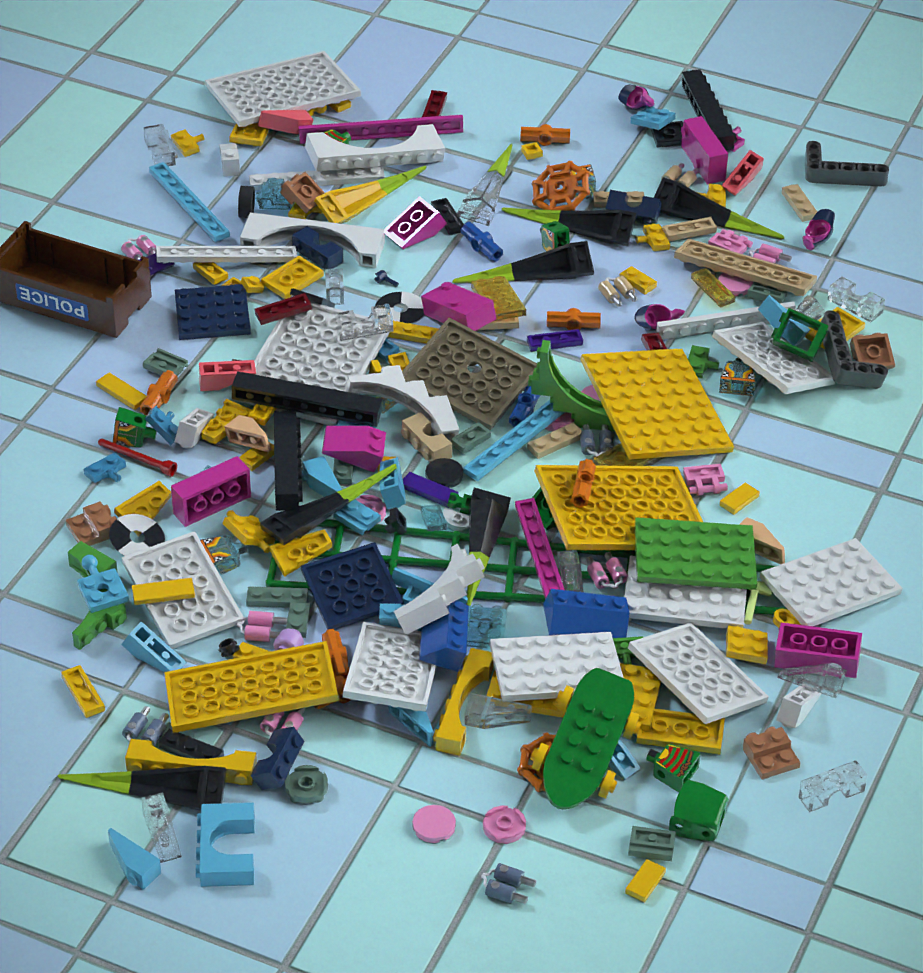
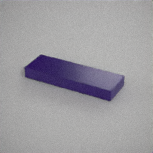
M579 329L527 336L530 352L537 351L538 347L542 346L543 340L550 341L551 349L583 345V338Z
M409 472L403 478L405 490L447 507L451 492L459 495V492L412 472Z

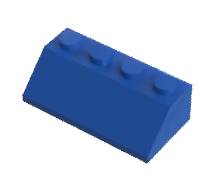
M551 589L543 603L549 635L611 632L612 638L627 637L630 612L626 597Z
M454 601L446 606L449 614L421 627L419 660L458 672L467 654L469 605L460 601Z

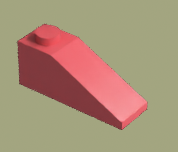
M306 110L261 111L258 126L299 134V126L312 125L313 118Z
M749 150L722 184V187L736 196L762 169L764 158Z
M254 360L200 362V391H215L231 386L237 371L256 375Z

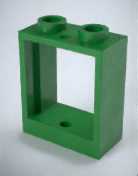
M788 308L787 312H783L779 319V322H781L779 328H775L771 335L773 345L813 362L828 332L829 325ZM790 319L817 331L808 352L780 340Z

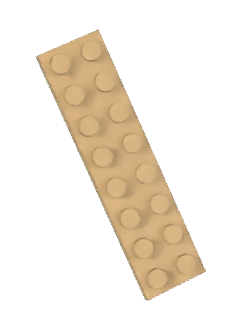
M689 238L674 254V258L682 262L693 263L698 267L710 268L715 272L727 273L732 277L744 278L746 281H754L763 286H771L779 291H788L796 296H804L817 281L816 275Z

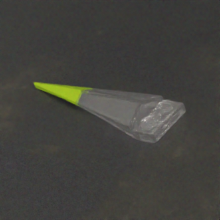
M512 144L507 147L463 199L457 212L458 217L486 226L490 225L494 218Z

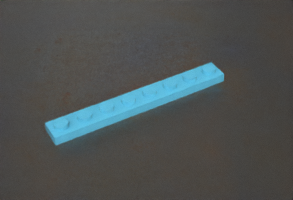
M165 162L149 167V173L214 242L230 237V231Z
M549 400L464 466L463 473L479 481L565 412L553 411V403H550Z

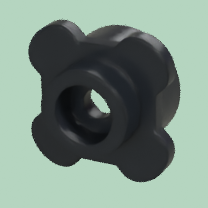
M228 638L219 644L218 651L222 652V657H229L238 651L240 647L237 645V641Z

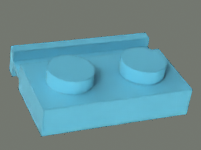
M355 499L333 514L334 519L360 535H364L366 530L369 531L381 521L380 514Z

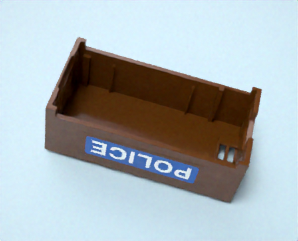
M24 221L0 246V302L117 338L129 324L128 318L136 309L141 310L152 297L148 257L141 256V261L33 229L31 228V222Z

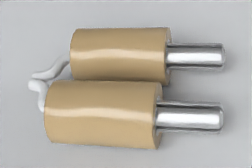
M684 164L673 165L661 177V180L664 177L675 181L682 174ZM695 168L693 171H687L677 182L689 188L696 181V175L699 173V170Z
M624 276L613 279L608 277L598 286L599 291L608 302L615 303L617 307L622 305V302L619 300L620 295L609 281H614V285L625 298H630L632 302L638 300L635 296V289Z

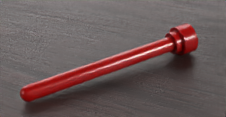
M98 440L100 446L160 468L163 474L172 477L177 471V463L171 460L160 461L108 440Z

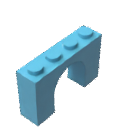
M254 803L202 804L201 813H197V826H201V830H197V843H200V847H196V860H200V864L196 865V878H200L201 887L254 885L253 854H223L212 847L217 839L225 835L255 833Z

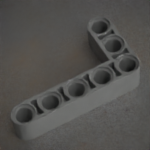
M809 141L806 144L805 179L808 182L862 186H885L888 182L889 167L885 164L822 161L821 144L817 141Z
M832 310L826 311L821 322L829 326L823 340V345L833 380L841 385L880 388L888 374V369L881 364L852 361L840 315Z

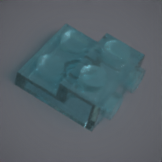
M268 178L266 182L262 183V190L257 192L255 196L259 209L291 210L294 203L291 205L280 193L282 190L281 186L285 183L284 179Z
M480 604L469 606L467 647L490 648V639L505 638L507 609H503L501 606L487 608Z

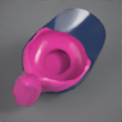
M625 85L618 96L621 103L633 110L640 111L647 106H654V100L649 96L647 89L641 86Z
M819 210L805 229L806 235L802 237L806 249L813 250L817 244H822L831 237L835 213L832 210Z
M649 304L639 308L635 313L634 319L645 330L656 331L657 322L678 319L685 311L682 309L671 311L661 304Z

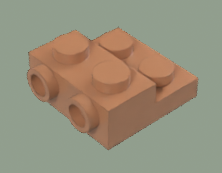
M306 172L301 175L296 174L290 181L287 180L281 186L282 190L280 191L291 205L296 202L305 213L317 206L314 202L315 198L325 193Z
M874 333L866 336L860 334L852 337L850 348L853 360L881 364L887 369L895 367L887 333Z
M99 501L83 507V514L66 519V526L77 543L82 541L92 546L110 539L109 530L117 518L115 516L111 517L109 506L107 504L103 505Z
M772 726L767 728L764 733L756 734L752 732L744 738L743 751L761 779L800 768V761L791 748V740L782 727L776 729Z

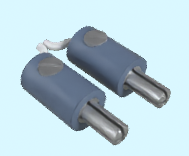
M606 424L601 426L602 431L599 433L601 451L599 455L595 452L594 433L589 430V425H583V431L580 433L583 454H593L596 457H601V455H610L614 452L613 435L608 430Z
M144 706L140 713L136 712L123 729L122 735L128 741L136 739L147 724L148 719L146 716L150 712L149 707ZM163 713L159 719H154L141 737V740L152 741V745L155 746L166 730L165 722L169 715Z
M498 863L496 869H491L488 873L482 874L481 878L484 879L483 884L486 887L485 895L510 904L513 900L526 904L528 897L516 893L515 887L492 879L487 884L486 876L494 872L495 879L520 887L521 884L531 887L536 885V880L524 876V871Z

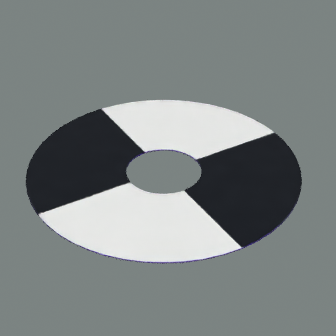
M409 292L386 294L375 305V312L382 320L413 323L424 315L421 298ZM396 304H405L408 309L405 312H396L394 306Z
M128 514L121 516L112 523L109 530L112 545L124 556L165 542L162 528L154 520L144 515ZM132 531H140L145 535V540L141 543H135L130 539V533Z

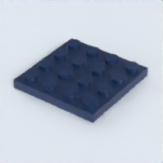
M242 284L175 289L179 340L251 335L246 289Z
M376 542L301 566V572L327 630H335L378 616L380 604L404 605Z

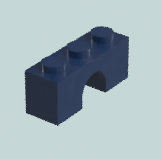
M610 189L606 210L637 213V220H642L645 224L657 223L661 209L660 199L643 196L639 206L630 207L627 205L629 197L626 192Z
M306 226L292 235V246L296 247V252H299L328 272L343 263V248L332 241L320 245L319 233Z
M294 726L274 730L267 743V747L273 754L266 759L258 760L251 777L261 790L282 787L305 741Z

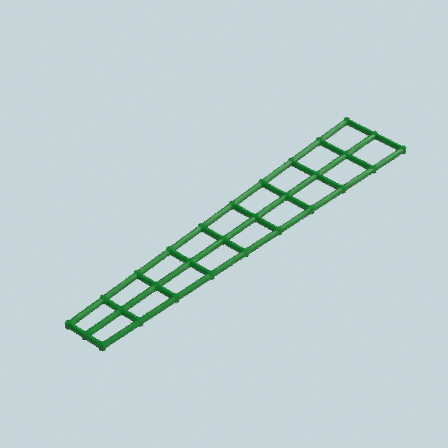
M326 519L318 526L336 527L332 551H325L316 558H327L342 553L340 548L344 528L351 529L338 520ZM376 524L369 530L388 533L384 528L387 525ZM407 527V533L399 535L397 532L393 533L391 556L382 555L385 563H389L388 570L391 576L397 564L447 568L451 561L452 551H450L449 560L398 556L402 535L452 540V547L456 544L459 545L460 541H469V534L460 533L459 531L449 532ZM498 537L495 544L510 546L508 565L487 563L485 571L507 573L505 592L476 591L473 599L544 603L545 597L542 594L512 593L515 574L537 575L535 567L516 566L518 547L528 548L527 541L517 537ZM549 542L551 550L569 552L567 570L558 569L560 577H566L565 590L573 591L574 578L592 580L588 571L575 570L576 553L604 556L606 552H610L613 557L627 558V575L630 556H636L635 550H566L563 543ZM273 556L271 557L265 581L266 587L308 588L310 590L306 582L275 580L278 565ZM756 564V572H761L775 566ZM606 573L609 581H614L610 573ZM397 587L400 595H404L407 591L403 587ZM749 589L746 592L745 613L750 596ZM755 606L754 614L774 615L776 610L787 608Z

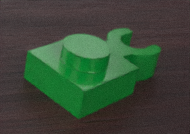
M451 492L447 507L452 509L460 508V513L469 515L471 495L464 494L463 497H460L457 493Z

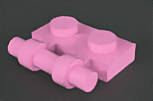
M722 229L720 233L717 232L708 241V244L743 254L747 247H752L753 242L748 240V237L736 235L734 231Z
M721 464L683 468L687 486L695 485L694 487H689L690 495L697 494V496L711 492L720 494L721 491L728 490L727 483H719L725 481Z

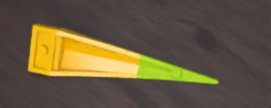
M427 166L380 180L331 190L316 197L314 202L329 222L342 224L348 222L423 172Z

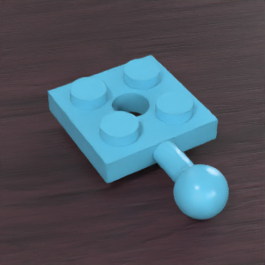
M86 555L82 559V567L88 570L91 576L78 579L77 585L90 612H97L128 602L129 595L116 569L113 568L99 573L96 568L98 564L96 557ZM100 589H107L108 591H106V592H100L99 590H100Z

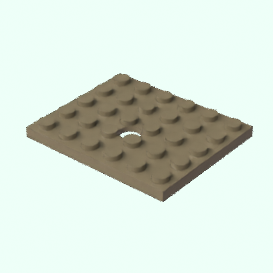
M448 318L402 373L405 382L423 380L429 397L447 395L452 410L476 423H481L491 430L528 386L529 375H533L537 363ZM476 364L482 368L477 373H472L468 370V366H475Z

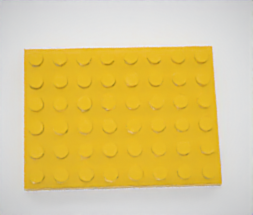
M683 349L581 355L580 360L629 460L733 452L734 445Z
M536 465L534 470L566 550H635V517L703 522L677 466H596L588 504L581 508L575 507L573 502H571L573 485L579 465Z

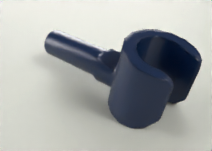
M384 270L375 273L377 277L374 280L377 283L386 281L396 287L399 285L398 282L390 279Z

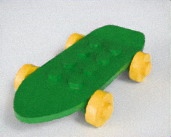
M594 668L583 676L576 689L566 685L564 691H559L555 701L559 703L557 711L565 713L553 743L551 747L541 743L539 749H534L530 758L533 761L531 768L540 771L544 764L543 783L545 792L550 803L557 809H570L590 798L598 787H601L598 794L600 797L606 799L609 792L613 793L618 782L614 780L616 773L608 770L605 777L604 775L622 731L625 729L622 737L631 740L632 735H637L641 723L638 722L640 714L632 712L628 719L634 703L632 682L603 669Z

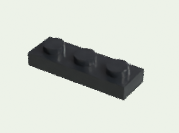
M170 728L158 742L160 749L180 757L209 759L224 756V750L180 732L173 733V730Z

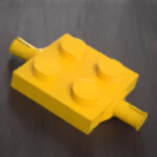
M233 510L227 512V517L224 518L222 524L244 545L258 546L265 553L270 552L268 544H274L275 538L261 529L257 517L252 515L240 517Z

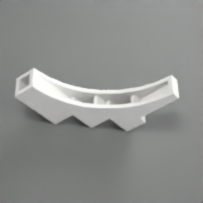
M400 365L382 367L381 373L348 376L347 392L380 396L402 404L416 414L421 412L431 422V430L434 435L442 433L450 442L451 438L458 435L459 427L447 395L429 397L423 380L405 382Z
M458 544L451 547V561L442 576L421 595L394 611L405 635L449 614L446 606L466 596L467 593L464 588L485 577L482 572L485 567L480 558L476 559L473 553L468 555L465 548L460 549Z

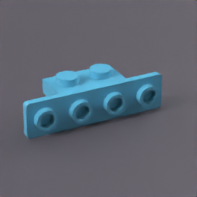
M397 567L394 568L392 573L394 583L407 589L402 598L404 605L421 595L434 584ZM464 596L456 601L467 604L468 597Z

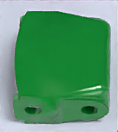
M687 780L677 796L674 816H671L669 821V831H675V836L686 839L714 841L718 836L729 801L728 796L703 783Z

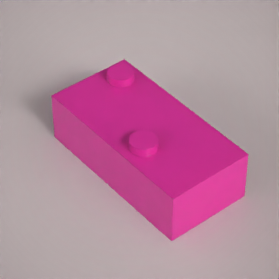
M702 116L685 119L681 128V147L693 163L694 168L699 170L707 185L725 181L728 152Z
M444 282L441 286L421 296L424 315L442 323L451 318L476 331L496 320L493 300L451 282Z
M236 456L171 485L173 514L187 527L250 498V469Z
M781 623L775 649L774 668L857 678L862 633Z

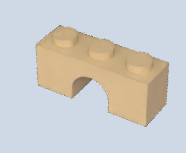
M421 412L402 420V436L412 444L414 449L423 455L425 460L431 462L440 458H452V443L442 433L431 436V422Z

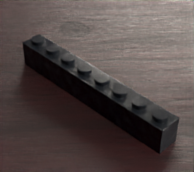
M701 69L682 72V87L696 116L704 118L726 151L733 150L734 143L737 142L736 134L732 132V126L728 124L727 116H724L723 108H720L718 99H715V93L711 91L706 75H703Z
M237 371L232 384V400L271 406L284 410H296V412L374 427H377L382 413L383 398Z
M296 410L274 411L276 511L299 510V502H303L300 417L296 418Z

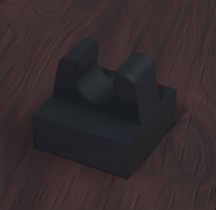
M397 507L391 509L390 516L384 520L387 524L384 527L389 534L397 532L399 535L407 533L406 518Z

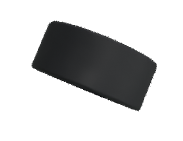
M241 185L238 197V217L248 218L250 213H254L255 187Z

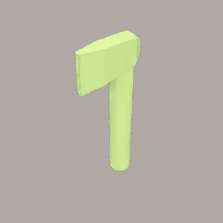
M757 581L756 590L749 589L750 596L744 617L746 625L752 623L758 594L771 596L772 591L762 581Z

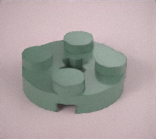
M298 766L294 768V772L290 775L288 773L285 779V790L290 797V801L293 803H319L327 793L328 778L316 766ZM305 782H309L310 786L303 785L305 784Z

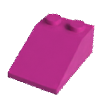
M419 196L385 228V235L402 249H405L435 236L447 223L439 211Z
M326 426L322 454L375 472L383 459L386 432L370 426Z

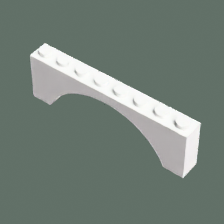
M433 124L417 125L415 133L409 139L390 147H356L339 142L323 132L307 133L305 148L316 171L443 162L445 146Z
M258 213L249 214L240 236V246H271L279 242L292 240L294 233L308 226L319 233V240L325 242L332 241L347 250L356 259L359 266L370 268L377 267L385 244V229Z

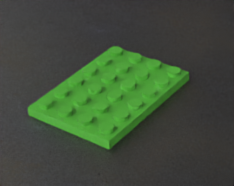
M635 517L637 582L756 590L757 573L753 525Z

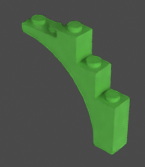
M543 340L542 346L537 349V358L540 359V362H537L533 375H529L528 386H531V394L550 396V403H553V411L572 413L571 419L575 420L574 423L579 428H583V425L586 424L589 425V429L602 430L601 426L606 424L608 430L615 432L601 401L582 393L566 380L554 362L550 341Z
M82 541L68 551L69 566L80 573L83 578L91 576L90 572L82 567V559L86 555L96 557L98 561L96 568L99 573L113 568L117 571V563L114 559ZM100 589L99 591H100V592H106V591H108V590H107V589ZM122 603L93 613L89 610L82 623L72 632L74 647L81 650L99 633H102L106 627L114 630L123 624L127 619L125 604Z

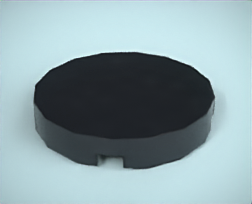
M435 459L426 466L425 477L449 488V486H456L462 481L463 468L460 463L453 459Z

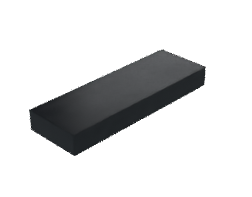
M442 198L431 201V206L439 211L447 224L444 227L448 234L461 233L464 223L448 199Z

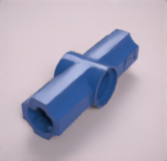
M471 222L465 223L461 228V234L471 242V246L476 252L482 251L494 262L500 260L503 255V249L493 241V237L488 231L482 232Z
M527 386L524 392L518 396V402L509 417V423L513 427H516L534 413V407L541 395L531 394V386Z

